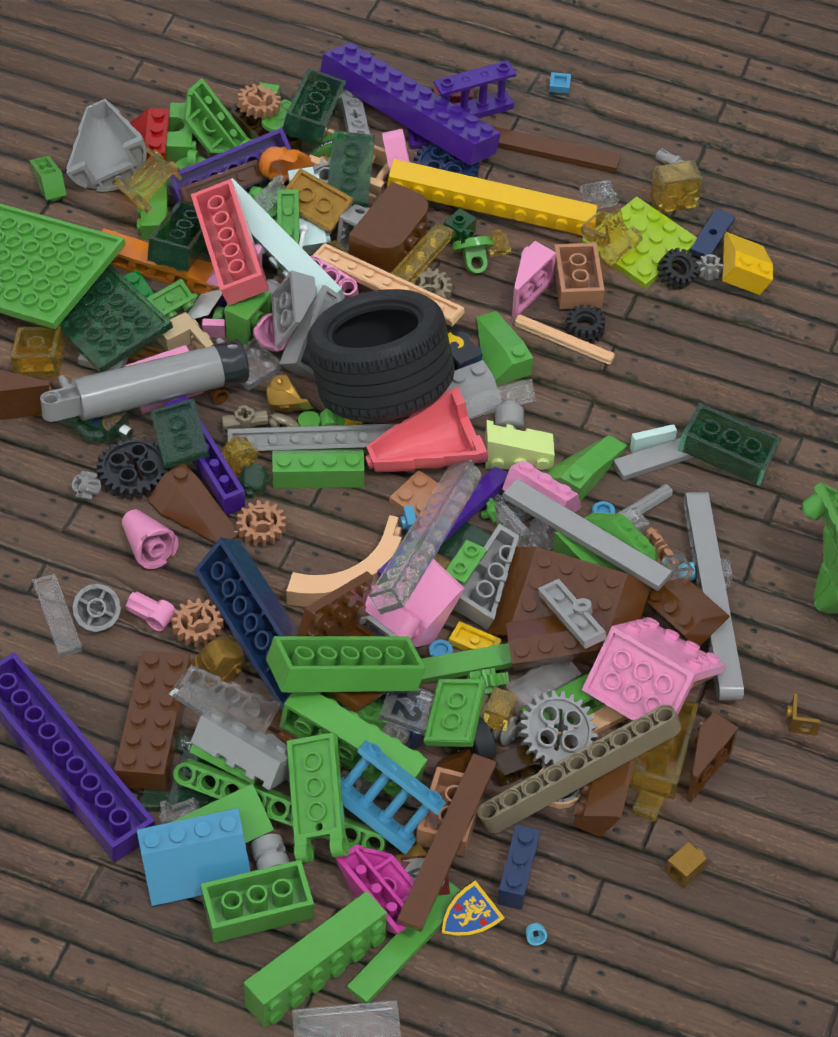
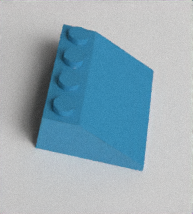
M238 808L137 829L152 906L201 896L202 883L250 872Z

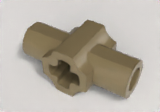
M247 405L239 406L233 415L221 416L224 431L229 428H255V426L268 424L266 410L254 411Z

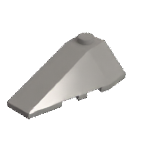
M322 285L288 341L279 365L295 375L316 381L307 347V335L315 320L326 309L340 302L341 295L328 286Z

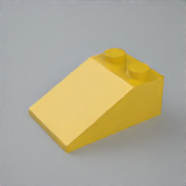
M726 232L724 234L722 281L761 295L773 281V263L764 246Z

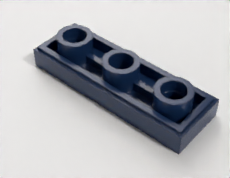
M716 208L690 248L692 255L699 258L708 254L713 255L723 240L724 234L728 232L733 224L735 216Z

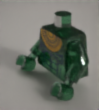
M128 410L82 421L79 416L63 419L64 425H73V429L88 443L108 445L113 443L118 437L125 440V436H128L130 439L133 435V429L128 427Z

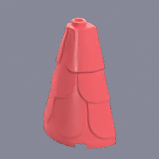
M458 387L446 391L436 402L412 414L402 423L394 425L366 446L369 455L365 456L369 469L373 468L375 472L414 471L415 469L472 465L488 461L485 445L480 435L477 436L467 414L465 401Z

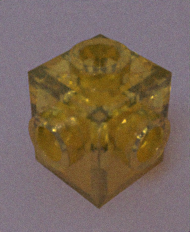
M233 436L225 444L221 453L233 473H245L251 468L253 461L260 452L247 438Z

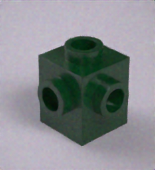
M459 208L444 221V237L450 242L459 240L461 244L465 243L467 238H472L474 233H476L477 218Z

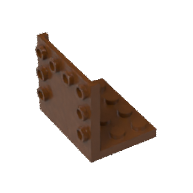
M366 571L306 607L297 636H376L359 624L361 616L366 610L367 597L372 591L371 585L374 576ZM388 691L328 693L356 713Z

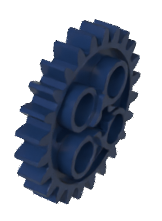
M429 142L428 147L423 145L422 151L417 150V155L414 156L413 162L472 177H478L480 165L477 162L470 166Z

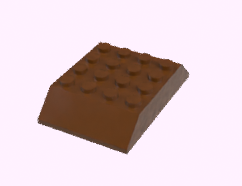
M516 546L503 586L500 602L497 606L496 615L487 633L508 641L506 623L556 615L539 596L538 588L560 579L576 599L585 598L590 600L592 609L601 607L607 636L612 626L641 619L651 587L627 573L539 547ZM597 657L575 660L574 662L593 667Z

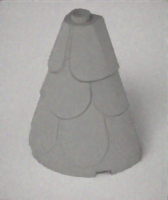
M106 99L87 106L78 128L79 132L72 147L73 150L66 167V172L76 184L85 189L89 187L99 192H108L123 188L133 182L142 172L144 162H146L144 139L130 122L122 116L120 111Z

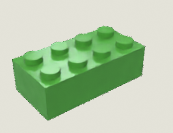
M301 860L201 884L202 901L214 943L314 919V902Z

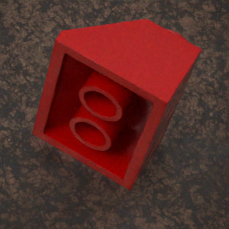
M149 108L130 122L142 135L145 142L146 162H144L142 170H166L168 131L170 132L169 109Z

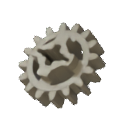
M428 267L427 271H424L420 268L419 273L413 271L412 277L407 278L408 282L442 298H451V278H446L445 272L440 274L439 269L431 271V268Z

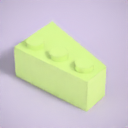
M486 421L485 448L488 453V461L485 462V469H492L494 466L500 469H510L511 466L521 460L531 463L534 468L540 470L553 467L555 456L553 434L528 428L525 431L513 429V425L506 424L505 427L493 425V421Z

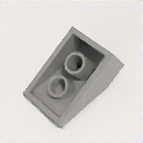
M291 270L271 295L276 348H280L300 324L311 302L316 297L315 277Z

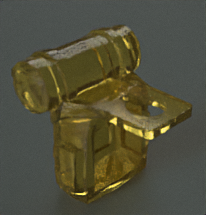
M619 208L612 213L599 211L581 226L583 238L591 243H597L603 249L601 257L609 265L617 263L630 250L636 248L643 239L641 233L636 228L626 227L623 222L622 211Z

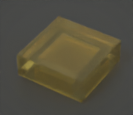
M641 789L632 814L656 822L664 802V797Z

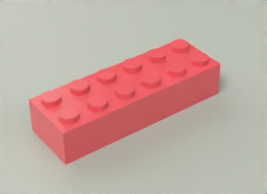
M229 179L191 194L218 284L228 306L268 291V283L239 194L232 180Z

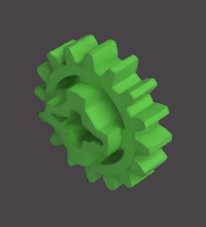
M495 668L467 673L468 679H485L487 683L485 694L499 692L498 686L510 684L508 672L496 674Z

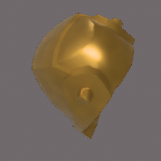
M289 374L278 375L269 381L267 402L271 410L283 413L314 410L307 399L301 398Z
M228 636L219 637L208 643L191 662L193 676L202 689L208 690L210 686L227 683L237 675H240L245 664L243 661V649L237 642L228 638Z

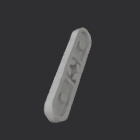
M343 90L341 91L340 103L349 143L356 148H366L369 146L370 132L363 102L352 93Z

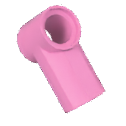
M137 591L135 593L132 592L125 605L127 611L146 620L152 629L160 632L169 624L171 618L174 617V610H176L171 603L165 600L157 602Z

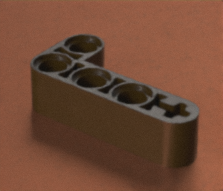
M237 103L232 106V117L248 138L252 140L270 133L261 125L262 119L260 117L254 119V115L246 116L247 112L241 113V108L237 107ZM291 129V131L285 133L291 150L302 152V134L298 130Z

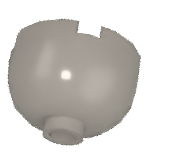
M99 583L89 584L80 589L72 605L73 614L78 624L86 630L94 632L113 626L121 610L120 601L115 591Z

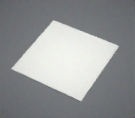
M218 289L201 294L196 300L195 306L187 314L194 319L209 315L222 295L221 290Z

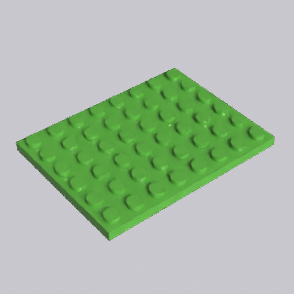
M0 204V313L56 329L126 245L125 239Z

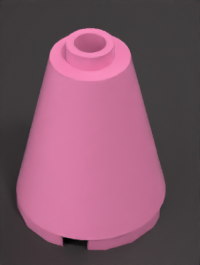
M137 509L130 510L124 515L122 526L135 559L140 565L146 569H156L167 563L166 559L170 555L172 557L175 555L178 548V538L171 529Z

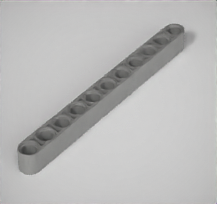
M686 492L684 493V511L697 587L730 616L707 639L709 653L717 655L720 658V662L726 665L721 674L713 676L716 697L718 701L743 700V680L709 493Z

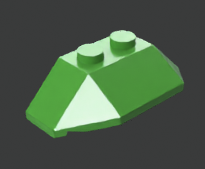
M200 78L187 90L183 121L208 153L220 154L225 152L227 148L237 147L244 140L248 139L203 78Z
M592 513L584 518L658 562V550L623 514Z

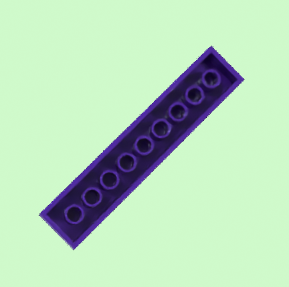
M347 43L323 53L320 75L471 166L496 154L501 132L494 129L493 126L482 122L476 116L467 113L461 107L447 101L446 98L435 94L431 89L420 85L416 80L405 76L401 71L390 67L386 62L375 58L371 53L358 48L356 44Z
M14 652L0 660V723L114 863L140 847L137 829L155 826V820Z

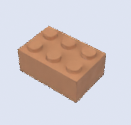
M597 243L554 244V252H556L554 274L559 308L573 309V307L577 306L579 309L582 304H584V308H587V304L591 305V308H594V306L602 308L605 290Z
M437 767L430 790L438 792L446 803L438 815L430 810L418 825L416 845L419 843L421 846L431 847L464 773ZM478 808L456 854L458 856L465 857L478 816Z

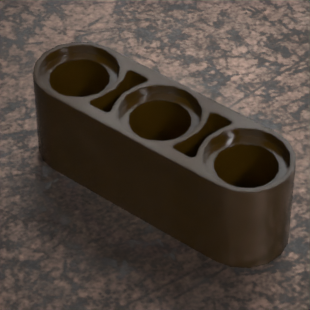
M546 736L540 737L543 743L549 744ZM519 745L495 755L490 760L497 762L493 772L495 779L500 786H505L538 773L543 768L542 759L539 758L534 762L535 754L533 752L526 754L530 747L528 745Z

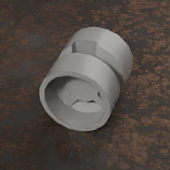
M278 834L263 835L251 844L254 860L258 861L256 863L257 870L290 862L288 855L285 853L286 849L283 839Z

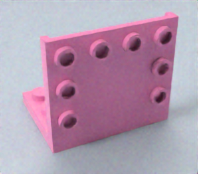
M647 617L611 627L582 690L631 720H635L661 705H671L678 716L693 683L721 674L726 665L720 662V658L717 655L709 652L706 654L699 650L700 646L696 643L682 640L677 632L671 629L665 630L659 626L658 621Z

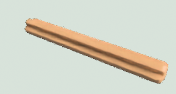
M520 314L515 320V326L605 364L611 365L614 360L615 354L531 318Z

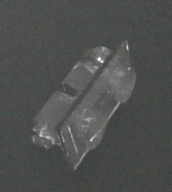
M281 175L274 176L272 181L259 194L254 196V200L267 213L277 204V190H285L286 188L284 186L285 179Z

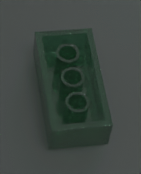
M308 68L286 113L283 125L284 133L321 146L341 102L346 81Z
M181 199L176 203L150 236L147 261L154 262L157 265L169 266L178 271H189L207 247L194 203Z
M699 402L682 433L677 450L760 486L777 454L782 438Z

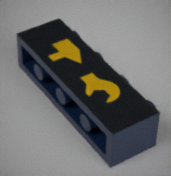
M457 323L453 327L446 324L455 370L481 361L482 351L471 342L468 334L463 332L457 326Z

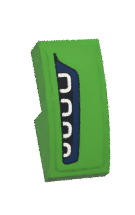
M335 132L322 138L313 146L310 155L320 158L324 154L331 158L340 147L345 132Z

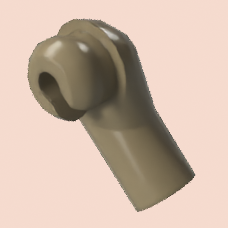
M277 412L273 413L272 417L268 420L272 427H279L280 424L285 427L300 426L291 416Z

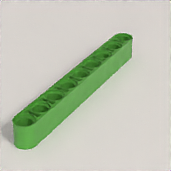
M191 759L177 765L173 773L174 779L180 785L218 799L231 794L229 791L230 784H235L239 790L250 785V783L233 774ZM184 766L191 769V778L183 775L182 769ZM207 775L214 777L216 781L215 787H211L206 783ZM254 784L257 793L262 796V804L268 817L293 827L291 796L273 789L268 790L260 784ZM277 801L285 804V813L277 811L275 807ZM344 816L345 831L346 828H353L357 833L356 839H350L346 835L349 848L357 844L368 849L384 850L388 840L369 825ZM322 824L318 825V830L322 829ZM328 836V837H322V838H325V839H327V840H330V836ZM377 837L380 840L381 846L379 848L372 847L369 843V838Z

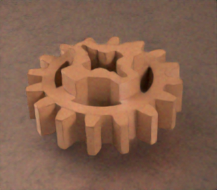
M253 84L251 88L246 85L245 89H240L236 102L237 107L241 108V113L247 112L246 116L254 115V119L260 117L265 120V116L272 118L273 114H278L281 106V97L277 96V91L271 92L270 87L265 89L263 85L256 86Z
M257 500V505L248 503V509L242 507L241 514H237L236 529L239 530V537H245L246 543L252 540L254 546H257L258 542H262L263 547H266V542L269 541L271 544H275V538L282 539V533L286 532V516H284L283 509L278 510L277 504L271 507L269 506V501L261 504L260 500Z
M197 598L196 603H193L189 599L187 606L180 604V611L174 610V617L171 618L173 634H177L178 641L185 639V645L188 646L191 642H194V646L198 647L199 643L202 642L206 646L207 640L213 641L216 639V635L222 634L221 628L224 627L222 615L216 605L210 606V600L201 603L200 598Z

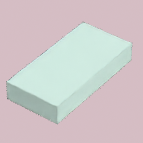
M668 425L633 433L630 449L632 453L675 440L677 429L675 425Z

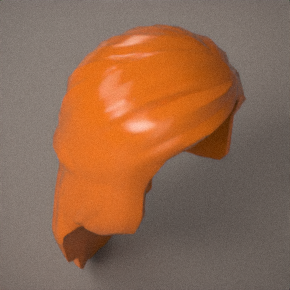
M275 146L267 148L259 158V169L262 175L278 183L287 182V179H289L288 170L313 167L314 170V163L311 161V157L299 150H289L286 147Z

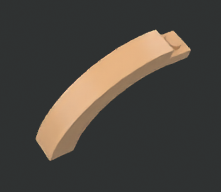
M389 515L384 534L378 546L359 564L347 570L327 575H305L293 572L287 588V604L308 607L366 571L374 576L372 584L378 585L383 579L378 577L377 570L401 550L402 537L400 535L402 527H398L399 517Z

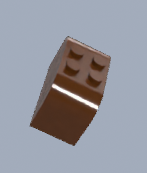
M391 182L350 232L349 254L393 275L399 274L408 263L414 260L417 251L421 250L426 243L428 202L426 198L418 192Z

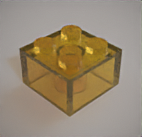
M690 160L654 167L650 197L657 211L664 213L697 207L702 176L695 161Z
M58 326L56 329L48 327H18L10 357L14 373L29 377L59 376L66 347L61 326Z

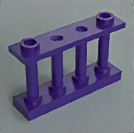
M509 60L434 80V85L441 97L446 98L449 102L451 94L461 92L460 103L454 105L461 107L464 111L479 119L514 109V102L506 91V79L516 77L517 73ZM498 82L497 93L487 95L488 84ZM480 86L479 97L469 100V89Z

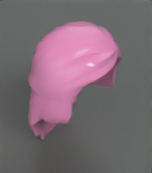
M273 313L264 315L253 329V335L260 348L273 352L283 351L295 332L294 330L280 348H276Z

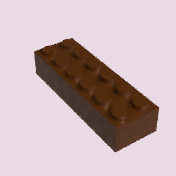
M146 650L141 652L114 769L116 775L127 788L167 791L192 675L190 654Z

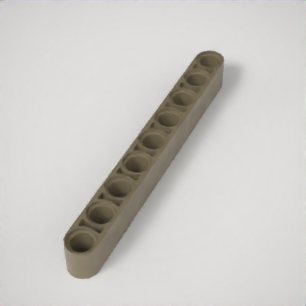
M661 705L482 803L478 808L477 814L483 826L491 834L501 832L676 736L681 730V723L674 707L671 705Z

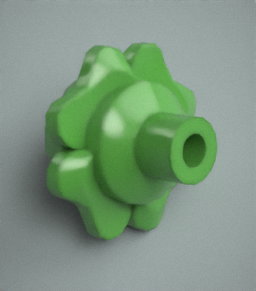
M490 498L489 502H487V509L481 512V516L484 520L490 518L493 523L499 525L505 516V508L501 502Z

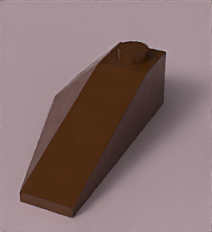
M184 463L165 473L148 498V503L162 517L173 519L179 523V526L185 529L187 527L199 533L200 537L213 544H216L221 537L234 540L239 537L238 530L198 477Z

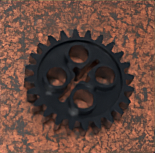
M137 435L134 436L133 440L125 436L124 442L116 439L117 445L109 443V450L102 449L103 455L98 456L99 462L96 463L97 477L100 479L101 486L105 485L106 492L112 490V496L120 493L121 499L129 495L130 500H133L134 495H138L141 500L144 493L150 496L151 490H154L164 474L171 470L170 457L167 456V450H162L161 444L155 446L154 439L147 442L145 436L141 441L138 440Z

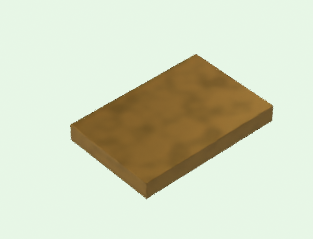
M301 168L285 188V190L299 189V216L329 234L338 225L339 217L354 202L352 197Z

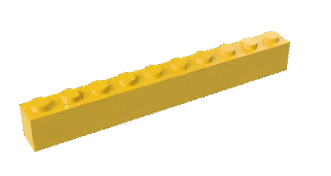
M393 159L387 183L388 187L391 182H395L420 193L429 201L582 236H587L592 232L597 205L397 159Z

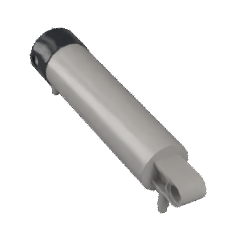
M218 338L216 340L217 344L75 378L72 379L71 384L64 375L59 376V383L62 388L45 392L40 397L42 417L46 421L53 422L79 416L82 421L185 395L245 383L250 376L248 358L242 343L238 339L224 341L222 338Z

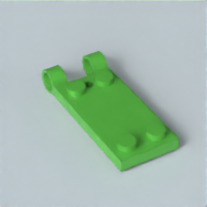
M331 732L288 740L287 752L296 861L301 860L302 863L312 862L314 860V850L310 840L330 836L332 856L334 858L348 856L349 843L345 835L337 734ZM319 824L323 826L321 830H318Z

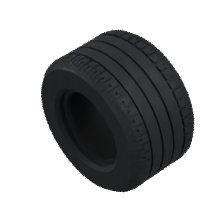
M384 289L365 292L344 299L326 309L315 320L307 335V347L319 397L327 409L349 420L382 422L399 419L419 412L436 402L448 389L454 377L455 367L443 311L435 301L415 291Z

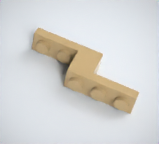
M141 296L133 299L134 314L164 350L169 351L192 344L195 349L213 345L208 333L203 332L199 328L197 321L186 312L164 322L161 316L155 314L149 302L146 303Z

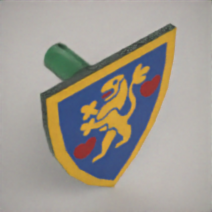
M473 880L463 887L447 906L441 932L455 936L472 935L491 928L505 917L479 883Z

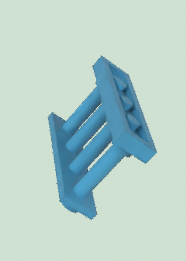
M365 740L357 751L362 758L345 779L341 778L343 806L406 854L417 839L413 835V831L430 810L438 815L446 802L438 792L427 788L385 755L377 744ZM372 763L382 771V774L366 794H361L353 787V784L368 765ZM392 779L402 789L385 810H381L373 803V800L387 782ZM411 794L422 805L408 823L402 826L393 819V816Z

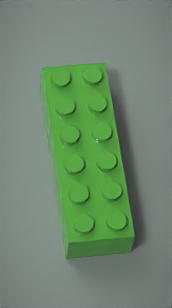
M274 636L266 658L281 692L417 691L426 669L409 636Z
M293 692L284 703L279 727L297 738L331 732L336 733L339 763L349 770H352L362 758L357 751L364 741L368 740L370 743L377 744L385 755L417 780L421 781L428 759L424 758L419 751L411 750L403 745L399 739L383 733L378 726L360 719L359 715L355 712L342 708L335 700L326 698L318 692ZM370 763L360 776L374 784L382 774V771ZM390 779L382 790L396 797L402 787Z
M367 891L247 979L244 982L245 1007L264 1028L271 1023L276 1024L283 1018L284 1013L291 1008L299 1007L304 1002L305 997L312 992L317 993L324 987L325 982L332 977L340 976L349 964L360 961L366 951L372 947L376 948L383 943L386 938L387 912Z

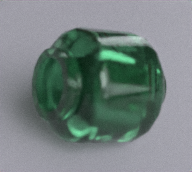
M250 463L242 468L238 481L245 491V497L254 499L255 496H261L265 493L270 475L266 472L267 469L264 466Z

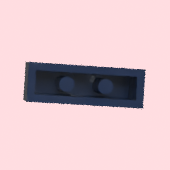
M516 824L499 887L498 905L522 910L539 845L541 830Z

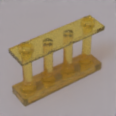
M146 147V152L150 157L128 179L125 178L122 181L117 177L112 182L146 214L152 209L148 204L149 198L171 175L178 180L183 178L178 173L180 168L173 161L168 163L156 149L152 151L148 147Z

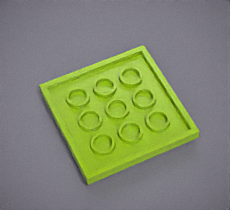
M635 197L584 237L582 243H597L600 259L643 289H646L660 278L658 277L660 271H657V267L661 258L669 250H675V248H680V251L686 249L685 253L688 254L697 237L640 198Z

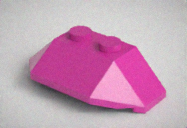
M356 844L349 849L348 856L336 858V862L354 896L358 898L367 891L387 912V931L397 935L408 928L398 924L397 918L414 884V880L392 854L364 848V846Z

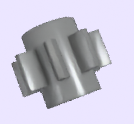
M715 255L701 256L700 262H697L699 267L696 270L700 271L699 277L705 280L718 279L719 273L723 271V264H720V258Z
M81 471V475L74 477L72 489L77 492L76 497L91 500L92 495L96 496L99 493L101 482L99 479H96V473Z

